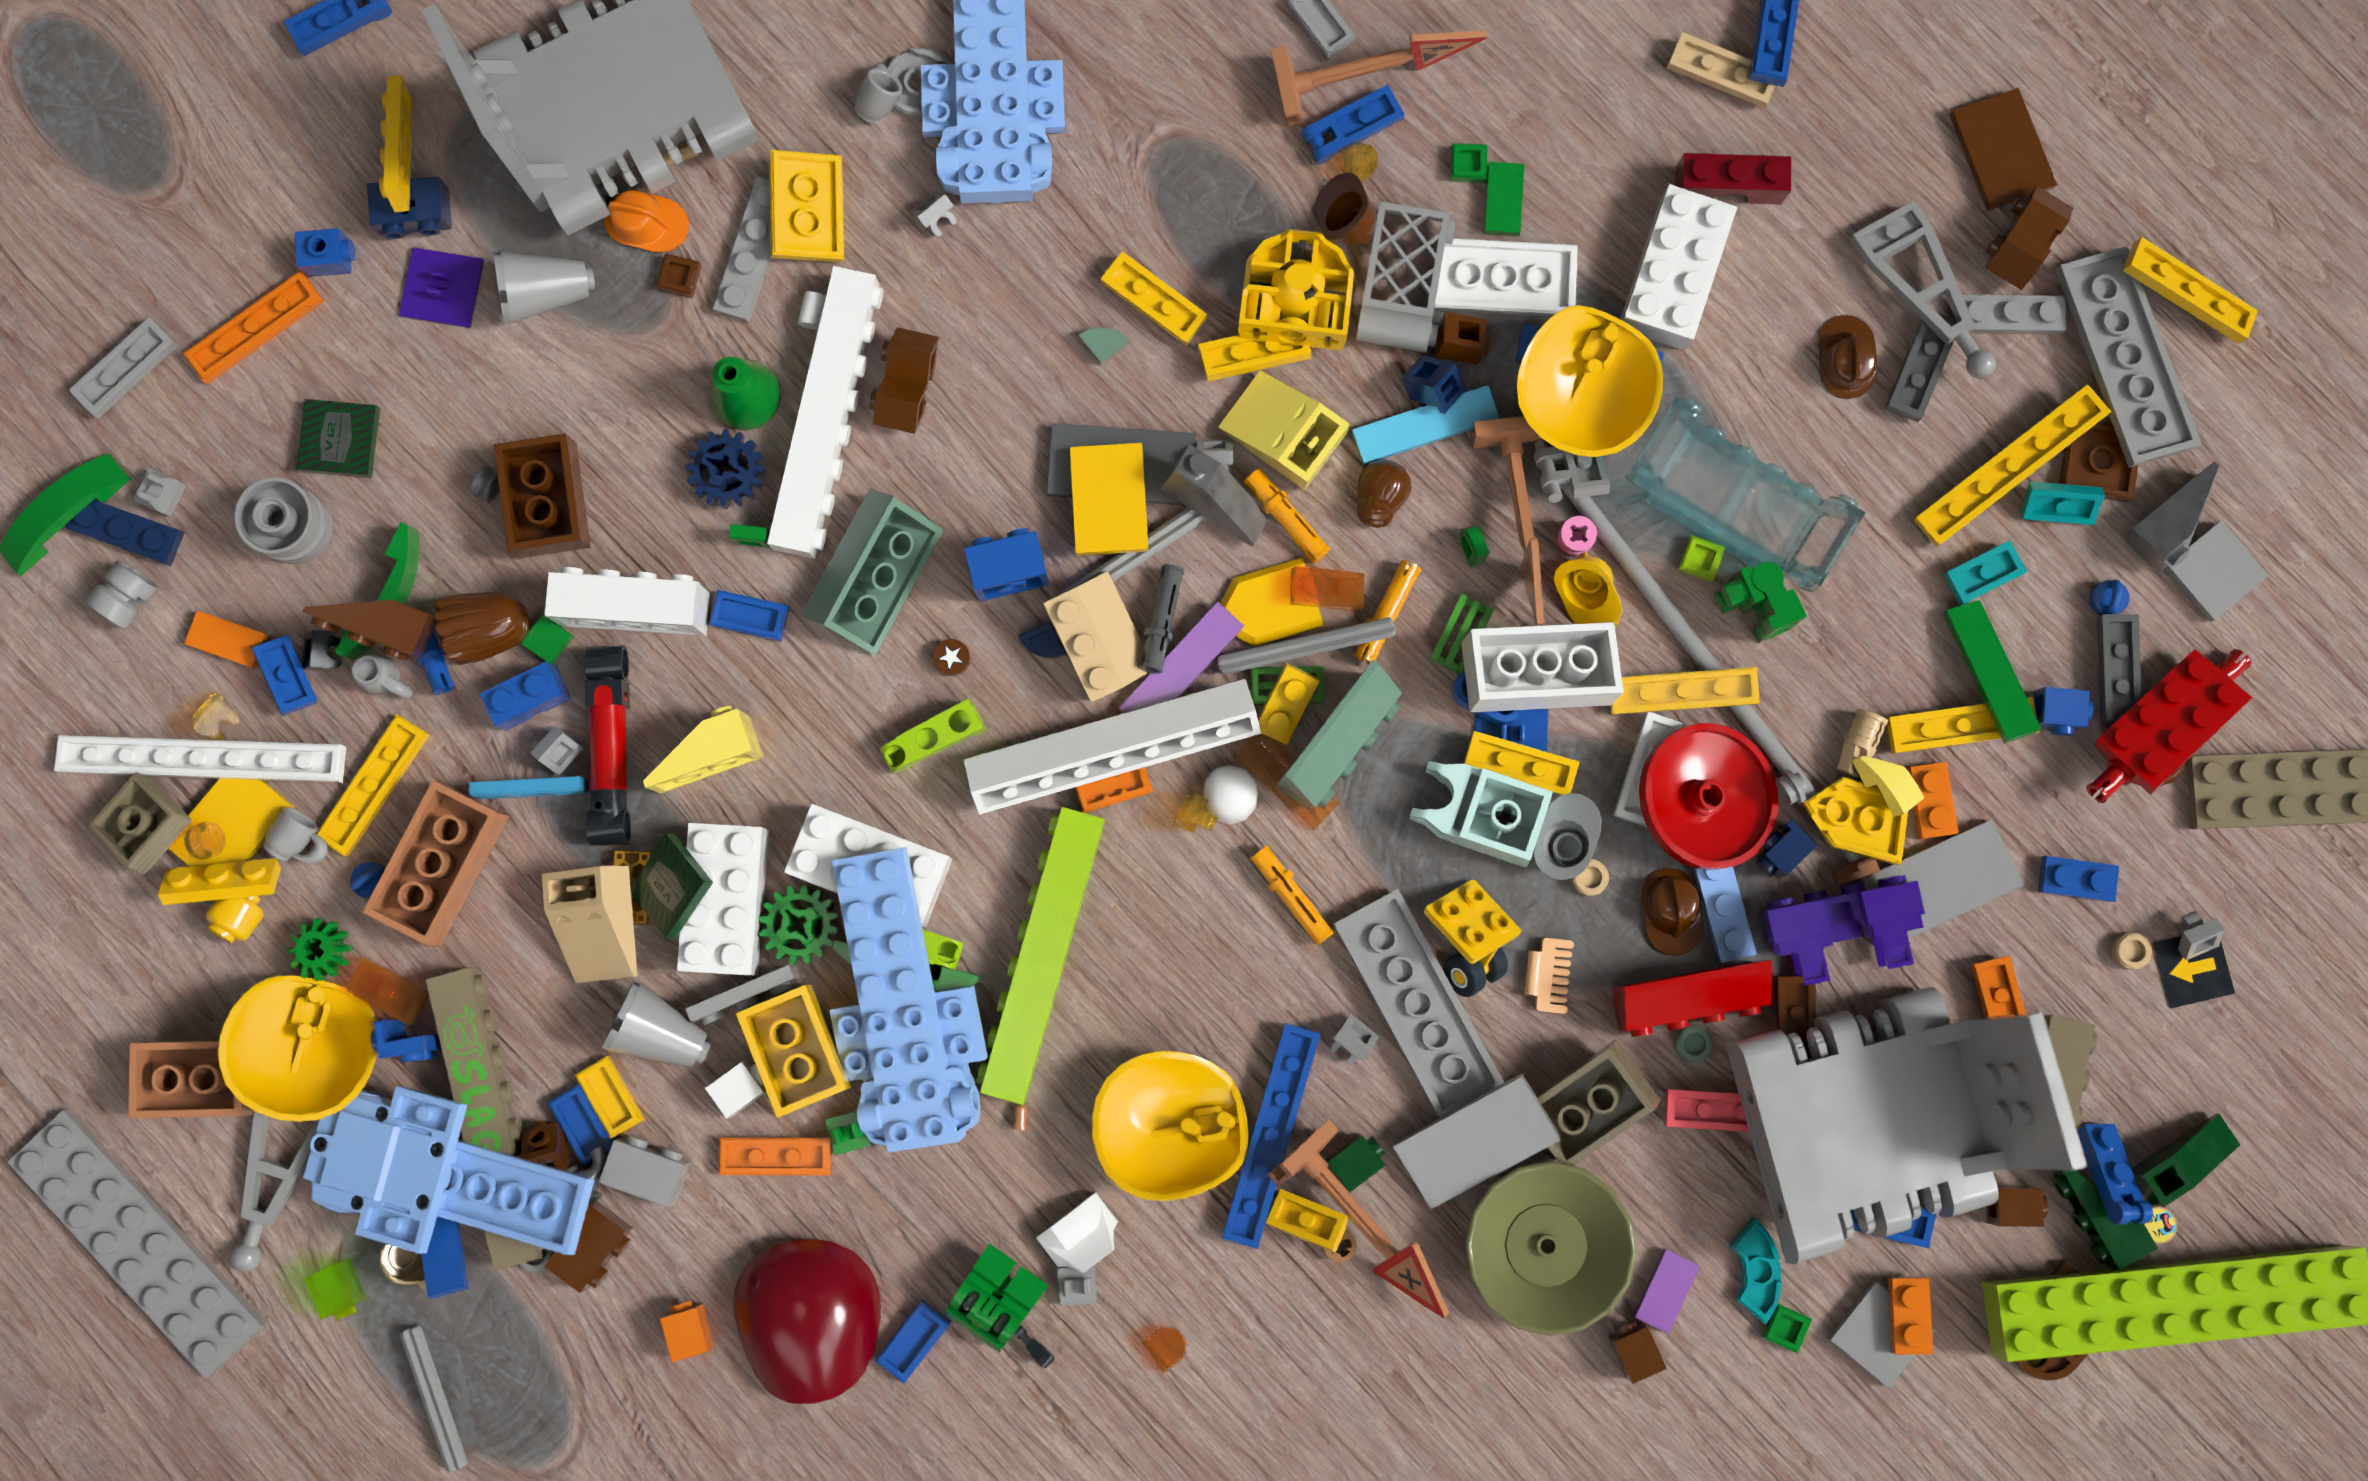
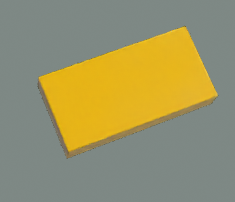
M610 1056L602 1058L575 1074L577 1081L610 1139L617 1137L645 1120Z

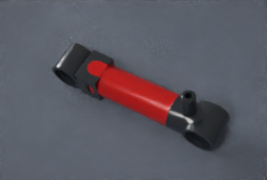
M625 645L589 646L585 651V673L587 680H585V706L589 707L590 810L588 811L586 822L587 838L590 846L628 845L631 838V819L627 809L626 709H630L629 683L626 682L629 675L628 651Z

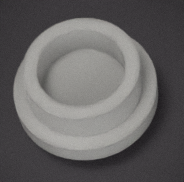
M1788 769L1781 772V777L1775 780V784L1783 800L1788 805H1792L1795 802L1798 804L1805 802V793L1808 792V787L1803 777L1798 772L1793 774Z

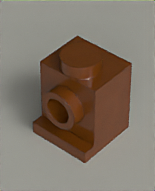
M1445 311L1438 324L1434 358L1478 364L1482 355L1486 356L1490 349L1491 335L1486 334L1487 319Z
M538 1121L533 1124L532 1129L522 1131L521 1155L519 1158L537 1163L551 1158L553 1162L544 1165L568 1171V1142L558 1122Z

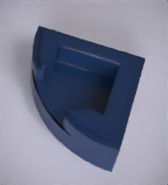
M1051 621L1018 635L1023 646L1034 655L1050 659L1066 656Z

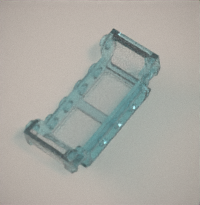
M1676 397L1667 408V412L1636 461L1630 467L1625 478L1630 484L1638 485L1646 490L1642 497L1650 505L1710 542L1725 547L1726 552L1750 565L1752 568H1755L1762 562H1773L1781 567L1784 578L1787 577L1797 583L1800 589L1813 592L1819 588L1866 512L1858 508L1859 504L1854 499L1840 494L1838 497L1830 496L1826 500L1818 497V492L1810 485L1802 482L1797 484L1787 478V473L1779 466L1771 463L1766 465L1756 459V454L1748 447L1740 444L1735 446L1724 439L1725 435L1719 429L1709 425L1706 427L1701 425L1705 419L1701 413V406L1691 399Z

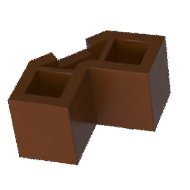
M2036 186L2030 195L2023 193L2011 210V212L2015 213L2011 227L2003 237L1997 234L1988 246L1985 253L1989 255L1985 268L2018 289L2023 290L2051 251L2049 248L2052 242L2067 226L2073 207L2039 186Z
M897 327L891 340L885 339L881 352V360L886 361L885 376L879 389L873 388L869 401V409L874 410L873 425L913 434L916 433L927 403L925 393L929 380L932 381L935 370L938 336Z

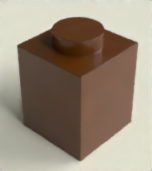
M1997 1186L1999 1195L1997 1203L1986 1206L1988 1224L2002 1227H2044V1218L2048 1214V1201L2046 1196L2043 1195V1189L2032 1186Z
M1635 1320L1620 1324L1614 1329L1616 1333L1608 1337L1626 1379L1632 1384L1667 1369L1648 1326L1642 1322L1636 1324Z

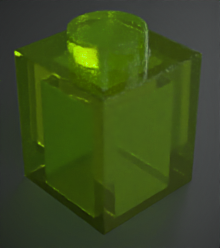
M351 1258L304 1277L320 1320L334 1315L336 1321L358 1312L355 1305L367 1300Z

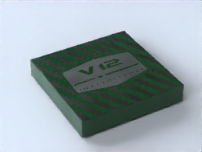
M305 399L296 470L306 473L372 478L380 407L370 404Z
M665 834L631 885V894L664 937L676 939L713 884V881L675 834Z

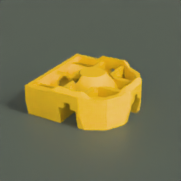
M1294 229L1285 230L1279 235L1263 240L1246 261L1238 327L1240 338L1341 351L1347 340L1354 278L1353 269L1349 265L1342 249L1327 240L1321 233ZM1299 240H1306V244L1313 245L1311 262L1302 259L1290 260L1292 242L1299 243ZM1249 281H1251V282H1259V283H1268V284H1271V285H1270V286L1253 285V284H1249ZM1312 287L1316 294L1305 300L1304 292ZM1324 290L1345 292L1346 295L1325 293ZM1257 307H1261L1259 320H1256ZM1329 315H1332L1331 328H1328ZM1255 328H1258V334H1254ZM1326 336L1330 337L1329 342H1326Z

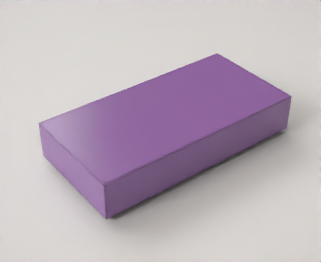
M1664 1248L1633 1316L1669 1334L1700 1266Z

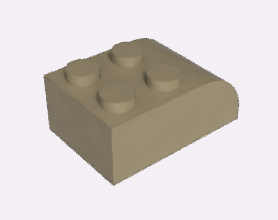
M1616 1039L1536 1095L1560 1135V1141L1548 1148L1559 1163L1571 1166L1654 1111L1660 1102V1098Z

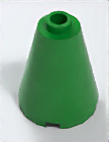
M725 357L715 364L709 386V403L712 411L721 422L730 428L747 431L760 428L772 415H775L779 408L781 392L776 376L767 366L755 360L738 357Z

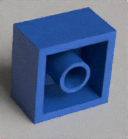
M1028 528L1016 529L1007 533L1008 538L993 541V537H983L972 541L971 547L964 548L974 591L980 602L1050 585L1036 531L1029 532Z

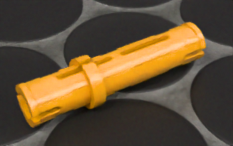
M1261 468L1254 471L1243 482L1264 506L1262 510L1266 514L1270 513L1313 564L1331 550L1303 516L1292 506L1287 499L1288 494L1284 490L1280 491Z
M1407 560L1400 561L1399 567L1373 618H1368L1367 622L1391 617L1395 622L1418 574L1421 572L1420 567L1414 563L1408 566L1409 561ZM1386 639L1359 644L1353 657L1361 662L1365 659L1366 664L1369 665L1372 660H1376Z
M1268 845L1250 858L1251 862L1256 865L1270 885L1267 886L1271 892L1275 891L1293 916L1315 942L1316 946L1334 933V930L1329 927L1312 902L1293 880V872L1290 869L1287 871Z

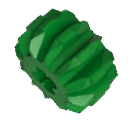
M315 918L312 925L307 922L299 924L301 934L292 933L289 935L291 941L296 943L295 947H289L285 950L287 954L296 955V958L292 960L289 966L292 969L301 968L300 976L302 978L314 976L316 981H325L327 974L331 977L339 976L338 965L348 966L350 964V961L343 956L344 952H351L354 949L352 945L343 944V941L349 936L348 931L338 932V922L330 921L326 924L322 918ZM317 944H320V948L324 950L322 956H319L320 952L315 949Z

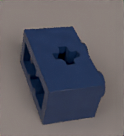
M439 176L410 179L409 211L394 212L388 198L384 199L382 197L379 182L367 183L369 223L380 236L387 239H401L407 233L434 236L440 234V230L452 229L449 188Z

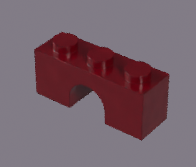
M1684 153L1675 167V186L1710 198L1725 194H1740L1746 196V204L1781 205L1791 192L1792 156Z

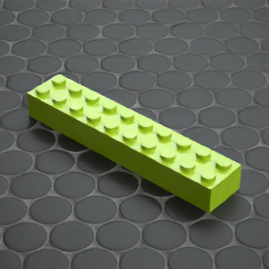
M2349 1245L2125 1267L2121 1270L2104 1269L2072 1274L2066 1273L2062 1275L1982 1282L1992 1358L2006 1362L2368 1325L2366 1247Z

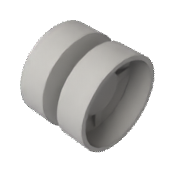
M266 478L255 482L243 492L235 508V525L242 540L256 551L282 563L302 564L313 560L324 551L332 536L333 521L326 504L316 495L287 479Z

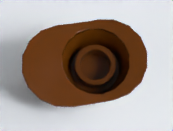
M1349 172L1338 174L1325 184L1317 197L1315 206L1316 216L1323 234L1327 240H1337L1342 244L1353 245L1361 242L1367 245L1370 243L1368 234L1376 222V211L1369 202L1364 186L1356 174Z
M1850 315L1836 316L1825 323L1819 335L1821 381L1827 391L1838 398H1857L1869 391L1875 382L1877 372L1875 338L1873 331L1867 323L1858 317Z
M1664 868L1655 871L1646 879L1642 888L1641 901L1648 940L1656 950L1665 955L1680 956L1689 953L1698 945L1703 934L1701 900L1696 883L1687 873L1678 869Z

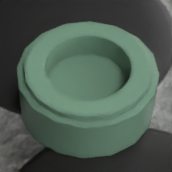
M1685 1027L1679 1030L1675 1036V1051L1684 1061L1691 1063L1702 1062L1712 1052V1038L1701 1027Z

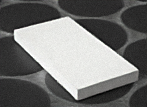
M1453 238L1452 244L1445 243L1434 311L1552 317L1569 306H1575L1578 245ZM1438 242L1434 244L1435 253L1437 250Z

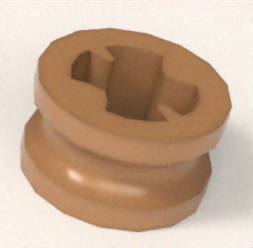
M1345 1229L1342 1240L1348 1238L1350 1241V1246H1345L1348 1251L1340 1255L1338 1251L1334 1253L1324 1249L1329 1259L1334 1262L1343 1263L1353 1258L1356 1253L1357 1243L1350 1231Z

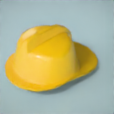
M1587 552L1581 553L1577 559H1570L1560 564L1555 571L1554 583L1574 624L1614 622L1616 627L1621 621L1623 610L1620 598L1613 585V574L1608 564L1598 557L1589 556Z

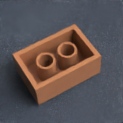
M220 1041L130 1043L128 1119L253 1115L254 1110L241 1103L225 1084L219 1066L218 1052Z

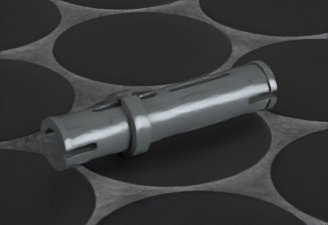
M1165 564L1161 566L1160 580L1149 627L1145 628L1144 632L1146 642L1140 663V669L1148 673L1159 674L1163 672L1166 649L1168 644L1172 643V621L1184 574V569L1177 565Z

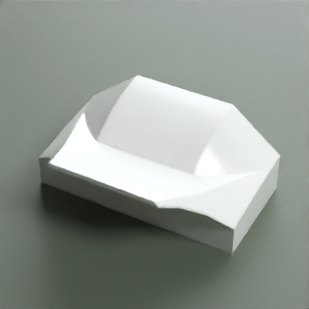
M1094 1192L1036 1238L1058 1267L1067 1266L1083 1274L1115 1250L1113 1241L1114 1229L1118 1221L1098 1193Z

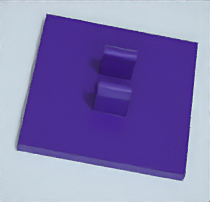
M413 247L399 316L471 328L484 259Z

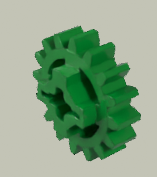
M802 885L800 893L796 892L794 886H787V896L784 897V895L776 891L774 897L777 902L774 905L770 903L763 905L769 911V915L759 917L760 922L767 924V929L759 932V935L770 938V941L765 946L767 950L779 949L776 959L782 960L788 954L790 964L796 965L799 956H802L805 964L812 963L813 953L823 958L825 953L822 947L824 945L833 947L834 941L829 938L830 934L840 933V929L832 926V921L840 916L838 913H829L828 909L834 904L832 900L820 901L823 895L821 890L817 889L811 896L809 895L810 889L807 885ZM805 900L814 905L806 910H799L792 902ZM780 912L783 916L782 926L776 931V920ZM793 915L797 918L807 919V922L803 925L806 935L800 931L793 932L792 928L796 925ZM823 918V931L819 938L816 934L817 922ZM798 939L807 948L795 950L785 944Z

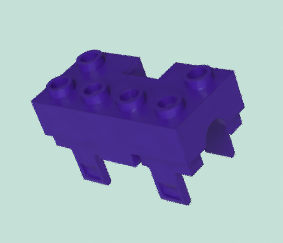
M1897 875L1877 879L1878 887L1864 889L1863 883L1840 887L1842 894L1827 897L1826 890L1804 894L1805 901L1795 903L1793 897L1767 901L1768 909L1759 910L1766 942L1771 943L1774 955L1778 953L1779 956L1791 955L1795 975H1802L1804 986L1830 981L1824 948L1833 946L1834 942L1861 937L1859 924H1862L1864 935L1872 938L1878 967L1887 966L1888 969L1913 965L1914 960L1907 933L1910 930L1924 928L1921 915L1925 914L1918 881H1907L1906 875Z

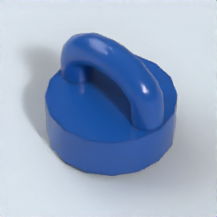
M2106 580L2092 588L2089 595V603L2092 609L2099 615L2119 614L2128 606L2129 592L2120 580Z
M365 862L358 865L351 874L350 889L358 896L370 899L385 867L374 862Z

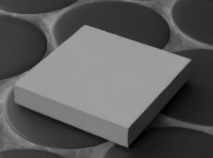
M2222 520L2215 523L2189 545L2190 553L2180 564L2175 567L2170 564L2165 568L2167 573L2209 622L2216 620L2269 576Z
M1875 1281L1871 1282L1827 1338L1888 1389L1915 1356L1895 1355L1891 1352L1889 1292Z

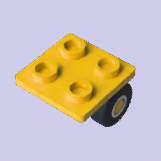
M1470 880L1426 906L1424 914L1459 951L1447 959L1444 965V973L1454 992L1463 997H1471L1485 987L1486 978L1488 982L1494 983L1506 974L1508 961L1501 947L1518 937L1521 929L1475 880Z

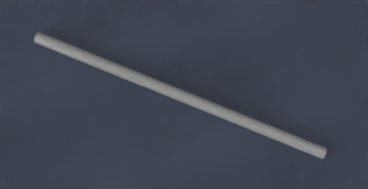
M1570 487L1562 488V491L1578 512L1594 523L1599 539L1701 671L1723 670L1590 496L1573 498ZM1751 705L1729 706L1780 774L1788 769L1793 774L1798 772L1803 777L1808 787V792L1805 793L1806 801L1818 794V791ZM1840 850L1849 863L1862 856Z

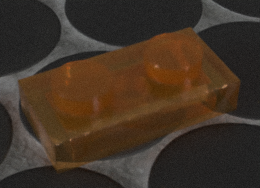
M1295 566L1291 569L1290 605L1360 611L1364 608L1365 573Z
M368 957L362 958L344 989L406 1025H413L429 997L427 990Z

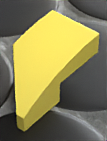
M1860 756L1852 760L1865 787L1878 786L1893 817L1905 814L1925 798L1904 766L1867 756Z

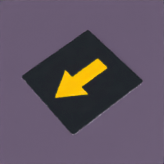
M2182 936L2153 943L2171 1009L2235 993L2221 942L2219 947L2188 960H2185L2178 950Z

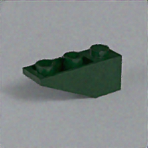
M2220 1113L2214 1114L2132 1168L2144 1201H2147L2150 1205L2164 1208L2196 1187L2240 1146Z
M2051 1170L2055 1176L2052 1180L2055 1189L2062 1198L2068 1199L2074 1210L2071 1212V1216L2078 1228L2083 1232H2087L2093 1243L2090 1245L2091 1252L2101 1265L2121 1270L2158 1249L2145 1224H2136L2130 1221L2128 1224L2115 1225L2110 1222L2097 1186L2075 1170Z

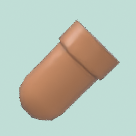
M1017 1104L1014 1107L1011 1129L1027 1130V1106L1025 1104Z

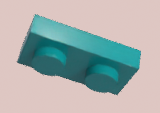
M2029 481L2020 508V514L2022 519L2095 525L2105 494L2102 487Z
M2010 540L1944 573L1943 576L1956 601L1961 606L2027 573V570Z

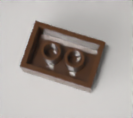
M563 433L494 444L508 552L521 559L591 548L576 442L568 434Z

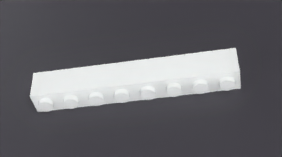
M833 266L767 542L775 551L815 559L817 550H823L826 540V529H822L825 515L830 516L835 500V496L831 494L833 481H839L843 467V460L839 459L841 447L847 446L850 439L851 426L847 425L850 411H856L859 400V391L855 390L858 377L863 378L866 371L867 356H863L866 343H871L874 337L875 322L871 321L874 308H880L883 298V288L879 287V282L874 274Z
M1246 679L1058 733H1052L1027 742L1017 743L992 752L983 753L964 759L970 791L980 815L1261 734Z

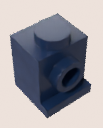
M1422 355L1401 378L1410 400L1437 407L1439 413L1443 414L1449 410L1466 390L1455 363Z
M1792 819L1782 821L1777 826L1782 833L1780 834L1777 830L1774 831L1765 842L1764 850L1757 856L1756 864L1770 877L1773 875L1777 878L1787 876L1817 846Z

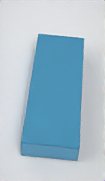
M580 776L469 782V795L480 800L575 795L589 792L588 779Z

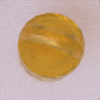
M1357 142L1352 144L1340 161V171L1342 173L1356 174L1360 180L1370 178L1374 174L1378 163L1375 148L1364 143Z
M204 821L191 826L187 830L184 844L187 851L193 857L199 860H206L219 855L223 851L225 835L217 824Z

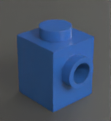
M338 228L295 232L296 265L308 277L352 273L351 261L355 260V247L352 240Z
M2044 687L2033 691L2036 717L2040 727L2051 729V734L2057 736H2073L2074 731L2088 727V722L2091 721L2093 716V703L2089 701L2090 691Z

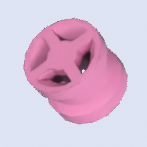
M1571 517L1566 520L1558 531L1557 543L1559 548L1570 556H1579L1581 553L1587 552L1596 541V526L1587 517Z

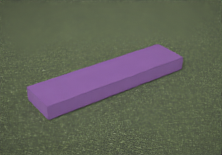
M1217 602L1167 655L1164 660L1163 672L1159 674L1151 673L1119 708L1124 713L1179 698L1244 628V625Z

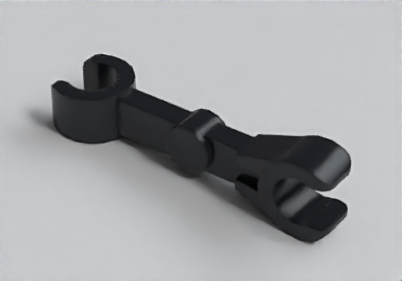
M1020 1325L1014 1335L1026 1344L1025 1347L1033 1359L1042 1368H1047L1054 1361V1355L1042 1343H1039L1035 1338L1032 1339L1026 1333L1027 1330Z

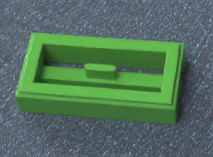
M1461 594L1429 660L1458 674L1464 672L1463 657L1459 665L1453 662L1476 613L1482 614L1476 629H1483L1486 627L1494 609L1489 606L1485 607L1480 602L1473 601L1468 596ZM1463 606H1466L1470 610L1445 659L1440 654Z
M1294 666L1319 678L1320 682L1316 688L1317 695H1312L1308 704L1324 703L1323 666ZM1257 667L1251 669V698L1254 705H1265L1269 696H1259V690H1272L1276 682H1259L1258 676H1280L1284 667Z

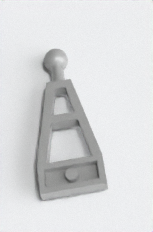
M1915 201L1906 204L1852 235L1850 241L1869 269L1946 344L1954 340L1958 343L1967 357L1966 369L1968 373L1977 379L1989 377L1996 368V359L1991 352L1980 350L1969 334L1975 324L1937 235ZM1922 240L1939 282L1917 293L1884 260ZM1945 294L1957 324L1950 326L1928 303Z
M254 1111L240 1217L249 1220L242 1243L236 1245L230 1253V1263L237 1271L249 1272L259 1265L261 1251L257 1245L264 1225L269 1227L275 1224L306 1169L311 1152L310 1141L316 1134L319 1120H310L315 1123L289 1167L264 1159L269 1117ZM262 1173L283 1179L267 1210L257 1208Z

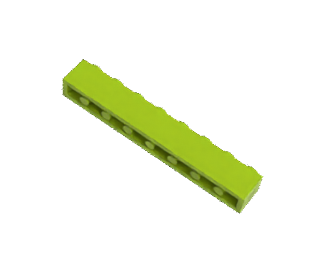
M1061 807L1060 814L1053 813L1047 834L1052 835L1053 839L1049 850L1043 848L1037 868L1043 871L1039 885H1032L1027 905L1033 906L1029 920H1022L1017 937L1018 941L1023 942L1019 956L1012 955L1007 976L1013 977L1009 992L1002 990L997 1006V1012L1003 1013L999 1027L992 1026L986 1047L992 1049L989 1063L982 1061L976 1083L982 1084L980 1091L982 1094L1024 1105L1026 1102L1105 824L1104 818Z

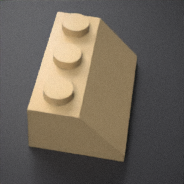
M1108 571L1042 602L1091 703L1125 687L1148 673L1140 669L1145 648Z

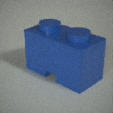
M547 661L480 693L494 726L505 731L532 719L533 716L543 711L547 712L572 699L558 668Z

